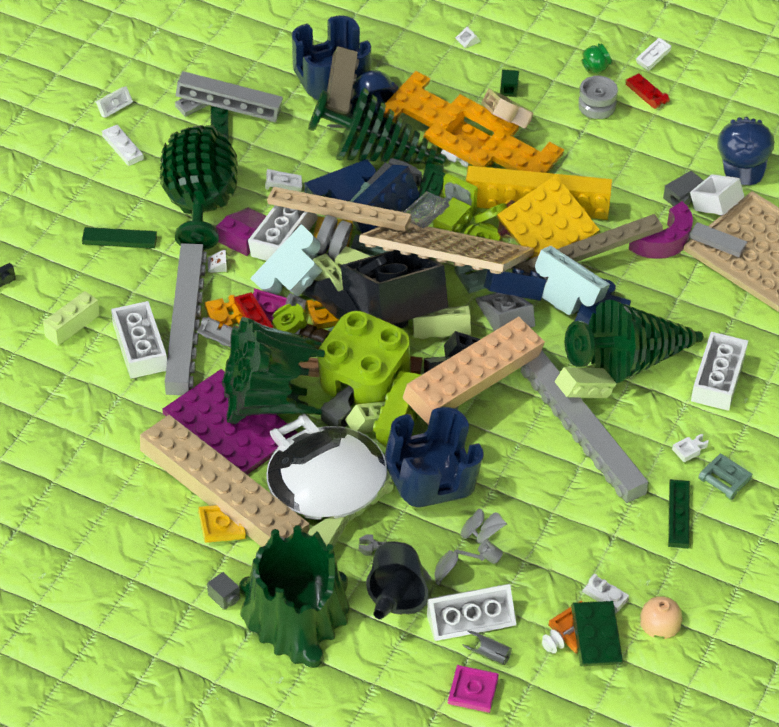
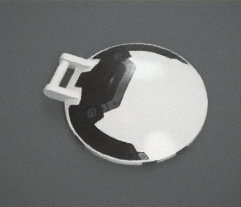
M306 414L300 415L297 420L279 429L275 428L270 431L272 439L279 446L270 458L266 476L270 493L294 512L305 515V518L322 520V517L334 516V519L351 515L369 505L378 496L381 487H384L387 476L384 454L372 439L358 431L335 426L316 427ZM300 426L305 428V430L288 439L283 437V435Z

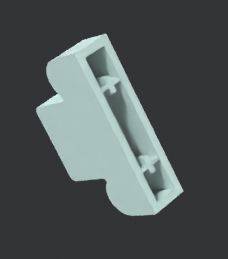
M301 224L250 279L265 292L278 295L282 290V285H284L294 295L300 296L322 272V269L309 257L310 255H315L320 250L319 240Z
M553 246L540 251L535 269L540 276H548L542 298L553 304L556 309L571 315L580 310L582 303L586 306H592L604 299L610 286L608 282Z

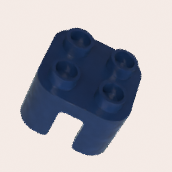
M330 17L328 19V39L324 43L313 45V29L309 24L300 25L292 32L293 70L306 92L317 101L321 92L328 89L332 58L337 47L358 52L357 59H359V64L354 73L357 74V77L371 71V44L368 40L360 42L359 25L351 17Z
M449 407L434 409L431 412L427 431L412 436L414 420L410 414L394 419L391 424L384 457L387 469L404 501L413 507L419 508L466 498L474 492L483 459V449L479 443L469 446L468 453H466L465 442L469 423L460 411Z

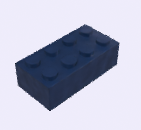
M392 165L360 194L353 203L404 212L419 198L420 193L409 166ZM357 222L362 234L380 227Z

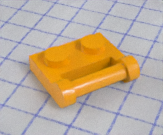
M306 301L312 324L317 329L332 327L337 324L339 319L326 308L315 310V308L324 307L320 302Z

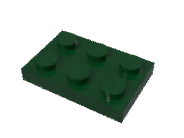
M614 602L572 603L571 610L580 667L621 664L623 659Z

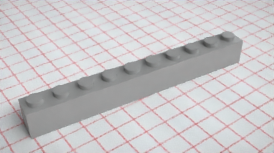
M181 244L165 375L166 395H183L190 388H193L194 377L191 376V373H195V362H193V359L197 357V348L194 345H198V333L196 331L200 327V320L197 317H201V306H199V303H202L203 293L200 290L204 289V278L202 276H205V265L203 263L207 262V252H203V244Z
M541 351L537 358L522 366L521 373L523 377L530 381L532 388L541 395L543 402L549 405L554 416L561 420L563 427L566 430L568 429L574 441L583 448L585 455L591 458L596 469L600 470L606 481L615 488L617 495L622 497L626 503L646 495L647 479L583 400L577 397L565 396L555 383L560 372L545 353Z

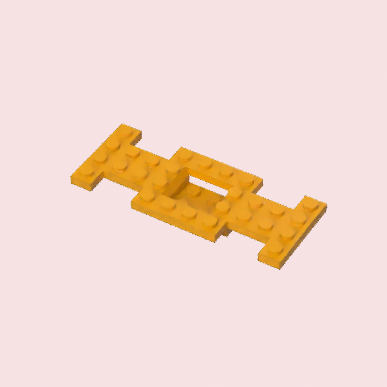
M415 71L385 103L384 118L388 110L391 109L394 111L392 122L404 113L429 126L430 128L424 133V137L429 142L473 166L487 167L489 165L491 167L495 162L510 170L548 173L564 153L563 148L551 142H548L543 150L539 151L514 138L513 136L519 129L518 125L493 115L484 106L461 94L452 103H449L424 90L430 83V78L418 71ZM467 117L471 119L472 121L493 131L494 134L490 136L489 134L464 122V118Z

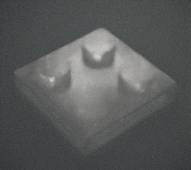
M425 192L404 213L411 214L410 223L424 229L450 205L447 200Z

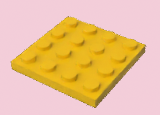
M557 175L497 214V218L518 245L534 248L533 256L529 257V259L539 256L540 251L549 246L559 249L595 236L600 232L596 224Z

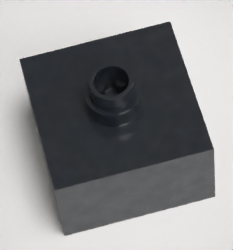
M394 250L340 265L343 290H346L358 311L370 314L399 328L408 326V320L448 308L445 267L433 259L419 258L418 254L413 253L411 255H404L399 250ZM382 255L387 260L385 264L373 271L375 274L371 277L357 271Z

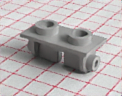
M203 317L197 333L202 334L205 338L218 341L223 346L231 347L230 336L232 327L223 324L222 328L219 329L220 322L210 317Z

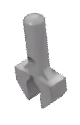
M371 534L364 535L359 539V544L368 545H359V551L366 556H372V552L385 542L374 540Z

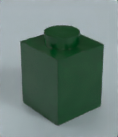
M502 69L500 94L517 97L519 71Z

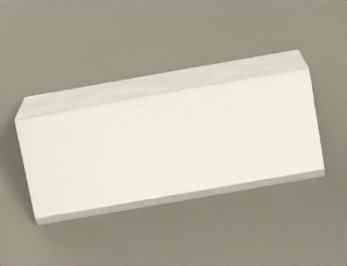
M510 584L428 599L427 618L434 640L469 635L470 633L467 631L479 633L516 626Z

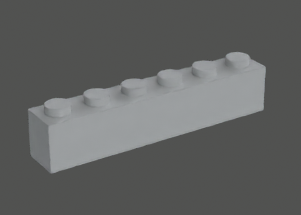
M182 71L177 82L175 95L176 97L273 122L277 121L283 97L184 71Z

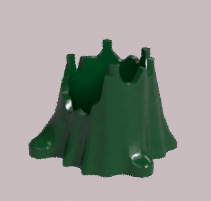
M242 317L239 327L234 326L231 331V351L226 361L225 373L222 379L224 396L228 398L227 423L237 424L249 415H321L322 409L308 406V403L298 399L299 395L307 396V388H300L290 382V380L296 379L300 375L308 376L309 368H303L299 363L308 362L310 357L324 358L325 350L317 349L321 346V342L309 337L261 325L250 318Z
M299 525L294 526L293 533L288 538H283L279 535L278 529H273L266 545L260 547L256 552L250 576L240 581V593L246 598L240 615L248 630L259 635L260 643L272 644L275 655H288L294 664L302 663L310 668L320 666L323 662V651L319 646L321 641L334 640V630L338 626L348 624L347 613L349 612L350 605L345 594L348 579L343 572L338 571L334 546L332 544H327L326 546L318 531L311 536L302 532V527Z

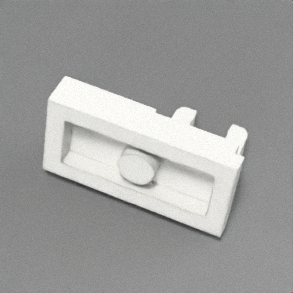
M658 38L636 58V63L650 71L671 51L672 47L661 38Z
M122 87L96 101L102 117L105 118L133 103L127 87Z
M267 169L265 189L269 190V187H278L301 192L302 176Z
M596 574L589 579V583L582 591L596 601H600L601 598L613 601L615 613L629 599L628 594L607 583L606 580H602Z

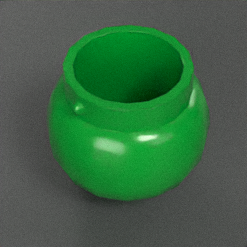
M601 43L598 46L592 45L586 48L581 62L587 72L591 71L597 74L605 71L608 65H611L612 59L605 46Z

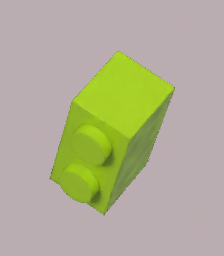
M452 198L433 218V228L460 233L464 225L468 224L472 219L471 206L456 198Z

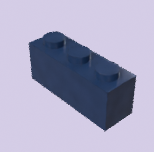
M518 267L507 269L501 272V274L491 273L490 269H488L484 287L491 292L541 301L546 279L534 270H530V273Z

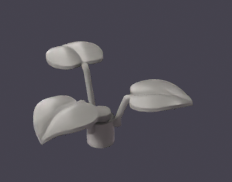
M478 509L466 521L461 530V537L466 539L473 533L477 537V542L481 543L478 547L480 555L457 549L454 552L449 550L445 553L435 568V581L439 586L442 579L455 566L458 554L478 558L481 561L486 559L492 564L500 560L503 551L488 540L490 536L507 525L500 514L493 513L483 523L479 534L476 529L484 520L483 510Z

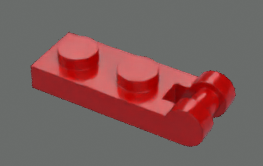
M640 73L626 79L625 85L653 109L660 107V104H666L670 101L668 94L662 93Z

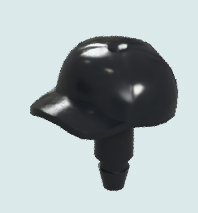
M387 541L378 547L373 558L372 569L366 579L368 595L376 604L373 612L374 617L381 620L390 613L402 615L416 614L421 611L428 603V599L431 598L433 587L432 579L421 565L416 550L409 544L396 541Z

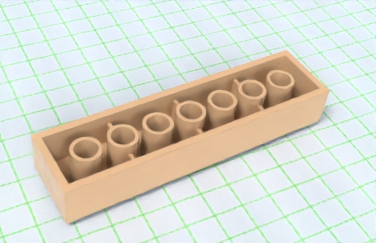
M517 317L409 382L403 399L429 425L431 412L434 409L441 407L455 409L537 358L545 341L520 317Z

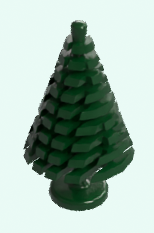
M365 87L361 90L350 117L327 109L325 106L329 94L324 90L321 92L308 130L314 131L321 118L346 127L337 151L336 160H342L350 146L347 160H354L361 147L358 161H363L367 158L374 143L369 161H376L384 146L380 162H387L394 146H396L393 159L399 160L405 149L406 153L403 162L406 163L410 162L414 153L416 154L414 160L416 164H420L423 157H426L425 164H431L432 161H436L443 165L446 162V155L437 153V147L433 144L430 150L427 149L429 141L425 137L420 145H417L420 137L418 131L415 130L412 138L408 141L412 128L408 123H406L400 137H398L403 123V119L400 116L396 118L389 133L394 118V111L389 109L382 122L386 108L383 102L379 103L371 120L376 107L377 97L372 94L365 107L369 93Z
M605 300V303L601 302L596 307V314L592 313L589 325L584 321H574L568 326L564 344L567 358L572 365L584 367L590 362L591 364L595 363V368H604L618 384L683 351L686 347L689 348L696 342H702L704 336L701 331H694L692 328L666 320L615 300Z

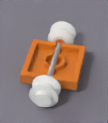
M605 598L600 599V601H610ZM570 607L549 620V627L552 630L550 631V636L547 634L543 635L542 641L546 651L556 653L557 647L560 649L564 648L565 642L575 653L578 652Z

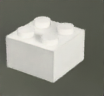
M713 174L690 192L695 211L717 215L726 214L728 210L744 198L740 178Z

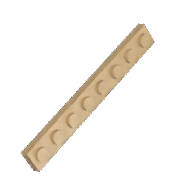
M273 187L267 198L268 204L325 216L330 215L335 218L405 232L411 221V214L278 187Z

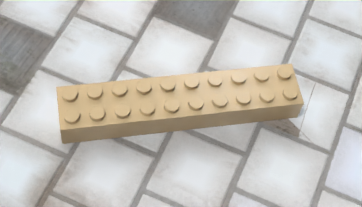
M166 416L140 434L141 452L209 506H219L221 512L237 525L241 524L245 529L246 535L261 547L266 545L273 529H278L279 535L283 538H288L293 533V528L296 525L302 527V532L308 533L309 523L172 416Z

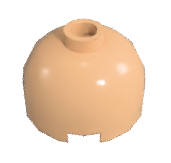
M656 596L644 604L640 614V625L644 632L651 637H654V635L664 636V639L673 637L680 630L682 623L681 609L673 599L666 596Z

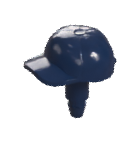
M373 70L363 73L356 78L355 84L352 85L354 95L350 99V104H352L350 113H352L354 105L364 87L369 91L365 107L372 94L377 97L372 118L379 103L383 102L385 104L399 87L391 81L388 74L382 71Z
M738 117L737 120L732 119L730 123L724 126L718 136L717 148L722 157L725 176L740 178L741 185H753L761 181L766 170L768 158L774 150V135L762 123V120L756 121L755 118L750 120L748 117L744 119Z

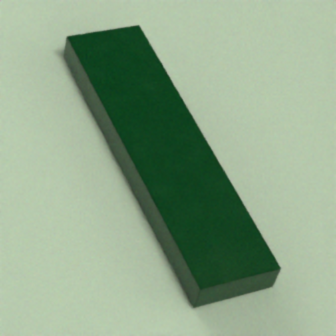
M84 227L82 244L155 249L157 231Z
M669 480L668 547L689 548L690 481Z

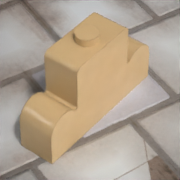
M488 88L481 102L493 115L525 129L530 124L534 114L528 108Z

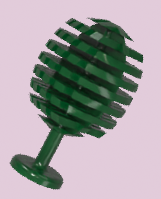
M204 125L184 128L181 130V133H178V131L170 135L171 138L168 140L169 144H164L160 159V184L173 204L179 206L184 214H192V221L185 222L176 229V243L180 246L181 244H203V250H207L218 243L219 232L215 226L203 221V213L216 210L218 205L220 208L226 206L230 198L228 194L234 195L237 188L238 160L237 154L227 137L218 132L214 125H206L205 127Z

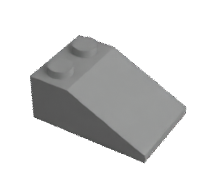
M493 293L476 298L478 306L494 331L517 317H520L530 328L535 326L533 305L522 297Z

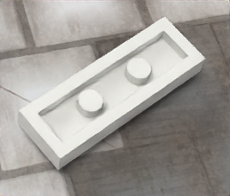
M118 125L102 131L104 139L128 166L144 160L141 151Z

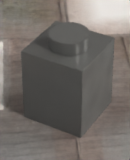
M224 572L207 583L208 596L223 610L235 605L240 599L239 586Z

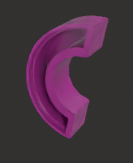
M681 201L670 208L667 221L669 228L630 242L629 250L637 255L653 259L668 258L682 252L684 245L690 241L689 234L693 224V216L688 206Z

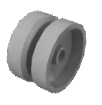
M591 76L583 80L580 85L578 101L579 110L582 114L594 119H603L611 116L616 109L618 88L616 83L604 76Z
M327 215L317 235L321 245L318 254H325L329 248L328 256L335 260L348 243L352 224L342 220L337 227V218Z

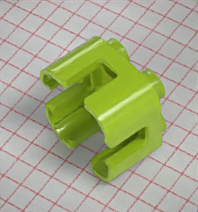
M352 311L340 318L319 348L320 350H325L324 358L317 357L322 390L326 394L335 397L341 391L340 382H343L354 389L355 405L385 402L387 393L392 389V380L395 373L398 375L399 371H411L408 334L395 325L361 311Z

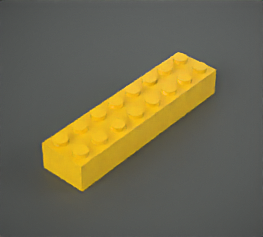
M468 166L466 182L478 187L476 208L489 209L502 203H506L507 207H509L557 175L590 218L608 220L612 179Z

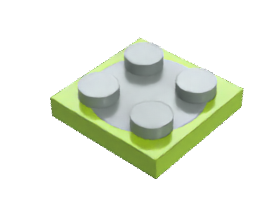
M447 173L443 181L442 203L447 204L452 198H456L471 206L473 217L476 214L478 187Z

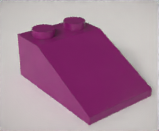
M249 207L227 215L216 226L219 232L218 243L248 256L250 254L248 240L265 219L266 215Z

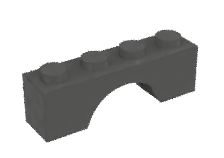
M348 386L343 391H339L333 399L325 402L321 407V421L328 426L345 428L348 425L345 419L352 411L350 406L355 402L354 389L351 386Z

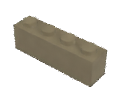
M337 47L332 58L327 89L329 96L325 107L346 116L350 114L352 109L350 99L354 95L352 85L356 81L357 74L354 73L358 67L359 59H357L358 52Z

